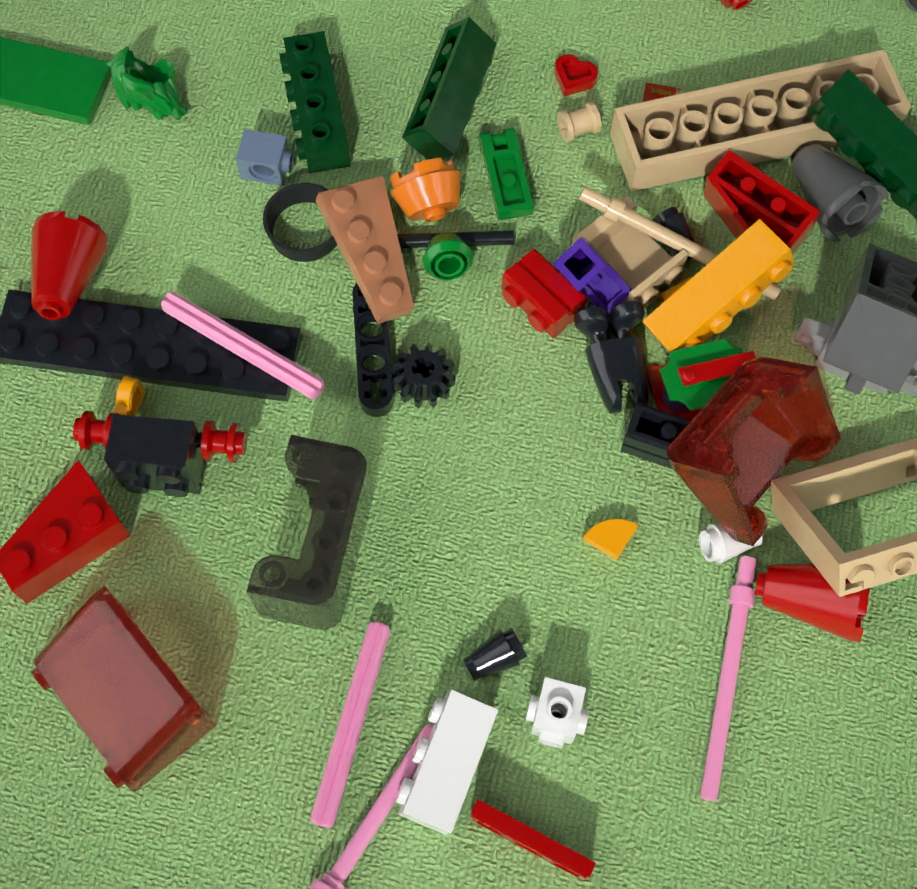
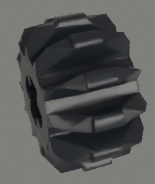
M429 342L424 350H419L413 343L410 347L411 354L400 351L398 355L399 363L393 364L391 368L392 376L395 377L392 380V386L395 391H401L400 396L404 403L414 398L415 407L419 409L423 401L428 400L429 404L434 408L437 405V397L447 400L450 395L449 387H454L456 383V376L452 374L455 370V365L452 360H446V352L443 348L433 353L432 345Z

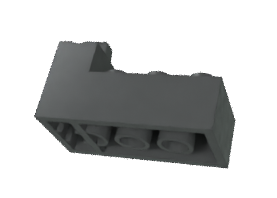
M869 243L849 282L841 319L826 347L823 362L849 372L844 389L855 394H860L867 380L899 393L917 360V262Z

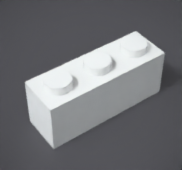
M454 690L449 691L444 696V699L436 698L428 717V721L434 723L428 739L420 738L412 757V761L418 763L412 779L404 778L395 802L401 804L398 815L444 835L452 833L498 709Z

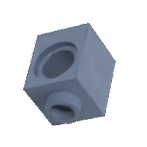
M245 129L236 157L241 179L283 186L286 172L291 173L294 165V152L289 150L287 136Z

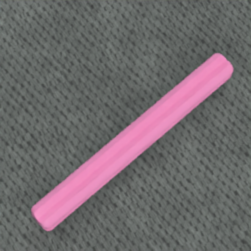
M168 292L162 300L161 306L164 312L310 399H317L323 392L325 385L322 378L176 292Z
M372 621L368 624L311 814V822L321 827L332 828L336 819L390 634L389 626L383 623Z

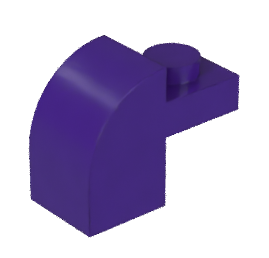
M583 236L553 263L578 292L581 290L596 307L605 308L607 315L615 306L628 297L629 292L633 290L609 264V261Z

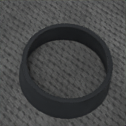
M314 183L291 184L277 191L267 202L263 212V226L275 249L284 257L299 262L315 261L328 255L337 246L333 235L321 245L308 249L287 247L279 243L273 235L275 221L285 209L298 203L308 202L317 204L316 198L318 193L327 191V188Z

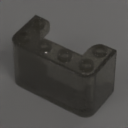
M291 435L285 453V463L288 471L296 477V487L303 488L308 492L310 509H313L300 559L280 555H269L262 558L252 570L246 592L260 617L319 630H328L335 627L344 615L372 505L368 467L364 455L353 447Z

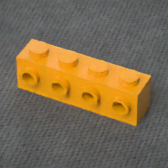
M759 219L642 322L650 334L668 353L703 344L714 333L719 334L731 324L732 317L743 308L752 307L761 298L762 292L773 282L778 283L788 276L792 266L795 264L791 249Z

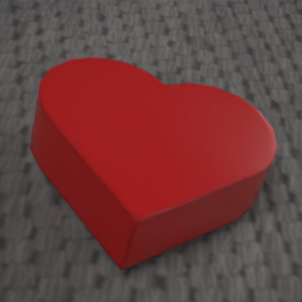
M565 54L560 56L555 62L554 74L563 96L593 88L597 83L598 68L591 62L580 61L574 55Z

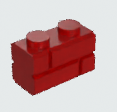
M536 249L529 251L519 262L512 265L502 275L501 290L505 301L513 308L519 306L528 314V321L536 331L540 333L545 331L552 338H555L569 324L574 322L573 317L576 313L585 309L587 297L581 291L578 292L565 276Z

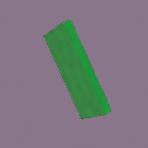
M0 37V105L90 125L112 76L111 68L107 66L108 61Z

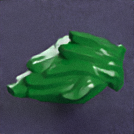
M126 46L118 51L107 63V66L111 68L112 81L117 96L126 110L132 106L134 111H139L142 106L157 120H162L163 115H166V117L173 115L176 120H180L182 116H185L188 109L180 103L175 82L176 69L171 61L162 59L154 65H148L146 62L135 58L133 51L129 50V47Z

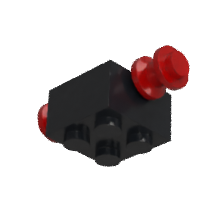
M86 410L81 418H76L73 426V438L75 441H79V446L82 450H90L94 443L104 444L106 449L104 461L122 487L129 492L145 494L149 490L164 491L165 494L174 497H186L188 493L200 494L206 460L210 461L215 453L226 454L228 462L236 463L239 455L244 456L247 449V432H241L239 423H232L228 430H217L214 421H206L203 432L199 433L193 421L119 415L118 413H110L106 420L96 419L93 411Z

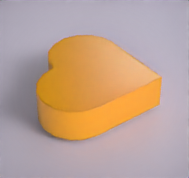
M127 375L122 378L117 389L114 413L137 416L146 393L139 379Z

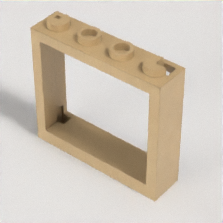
M917 438L771 480L772 512L839 597L917 574V532L844 553L810 511L916 480ZM845 579H848L851 583L845 584Z

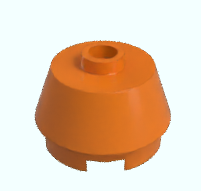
M442 158L424 160L413 164L414 169L409 171L407 175L402 177L401 172L397 171L390 177L393 187L391 195L409 220L425 219L426 222H433L446 217L447 212L459 206L461 173L455 169L453 159L447 161L446 165H444Z

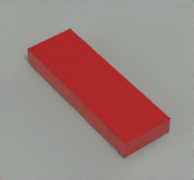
M480 800L476 801L471 811V821L582 881L590 877L596 865V862Z

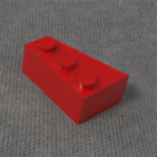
M730 150L706 179L704 197L736 239L760 219L791 249L793 255L813 231L820 214V210Z
M79 460L0 549V573L11 591L26 604L130 537V534Z

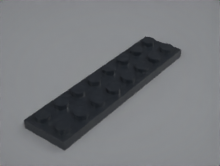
M8 289L0 316V363L121 380L127 375L137 378L143 383L288 402L291 390L289 385L161 309L79 299L69 316L58 320H48L41 317L32 307L31 292ZM218 317L296 363L302 337L301 328Z

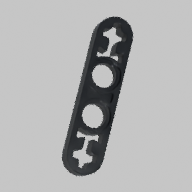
M356 283L353 287L352 295L359 401L361 409L367 415L380 417L390 412L394 402L388 321L380 323L382 331L374 337H368L361 332L365 324L376 322L371 310L367 311L366 300ZM369 356L381 357L385 361L383 367L377 371L366 369L363 363ZM371 382H379V390L382 397L380 404H373Z

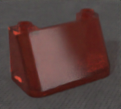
M758 357L743 363L667 449V457L674 472L730 538L737 542L754 546L768 527L767 518L762 510L753 506L770 487L771 480L776 479L793 458L803 461L821 460L841 439L817 366L767 357Z
M103 586L91 595L33 658L36 668L31 671V674L45 691L50 688L54 690L107 761L108 765L103 770L118 789L125 784L130 790L136 792L217 726L140 630V627L132 619V616L106 586Z

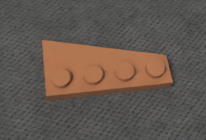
M384 176L318 193L316 203L377 324L411 314L414 304Z

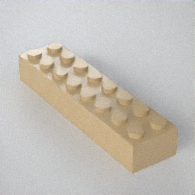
M884 49L618 107L614 109L610 135L628 186L632 192L710 174L729 150L752 165L796 155L801 148L808 145L820 144L825 148L837 146L838 142L828 132L822 131L814 124L812 116L807 110L848 69L902 122L911 106Z

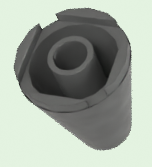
M820 144L804 146L795 155L792 169L807 202L820 210L817 223L821 232L828 240L839 242L841 240L838 237L848 234L850 238L855 237L870 227L883 211V208L880 206L884 197L888 200L889 196L886 187L881 182Z

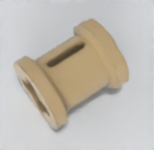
M594 102L585 103L584 108L568 113L565 110L557 113L559 132L565 142L573 141L574 136L590 131L593 134L601 131V117Z

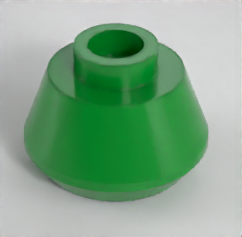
M449 232L434 236L430 240L423 257V265L426 272L434 278L445 281L455 280L463 276L473 263L471 248L458 235Z

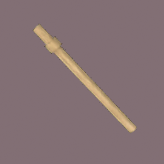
M585 186L578 198L604 212L603 217L615 223L619 220L679 252L684 249L689 257L705 265L718 255L627 208L626 202L614 196L610 199ZM772 283L762 294L775 300L781 291V287Z

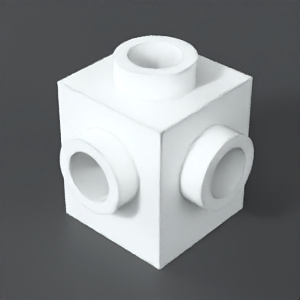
M547 677L544 678L540 697L531 695L525 719L533 722L531 734L539 736L538 742L551 747L563 748L564 743H573L576 734L584 735L589 710L582 708L586 692L585 687ZM552 712L560 713L563 718L554 717Z

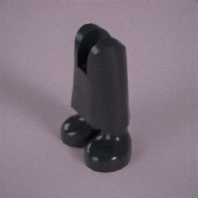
M629 301L621 303L611 310L609 322L615 339L609 340L608 316L605 308H586L576 313L573 317L576 329L591 341V345L585 349V353L598 392L609 414L622 411L619 384L628 383L634 409L637 402L648 406V370L644 339L633 336L634 328L645 316L644 306L641 302Z

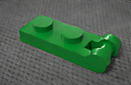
M503 129L502 133L493 135L490 134V131L479 133L480 151L483 155L498 221L533 215L534 205L515 129ZM505 147V149L502 150H494L495 148Z

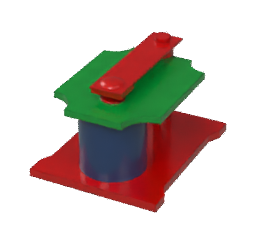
M726 338L670 351V361L666 366L653 365L647 367L648 383L656 407L659 410L689 419L693 424L698 422L704 425L739 417L751 419L761 415L750 384L754 383L751 375L752 370L760 368L754 350L743 353L742 348L733 347Z

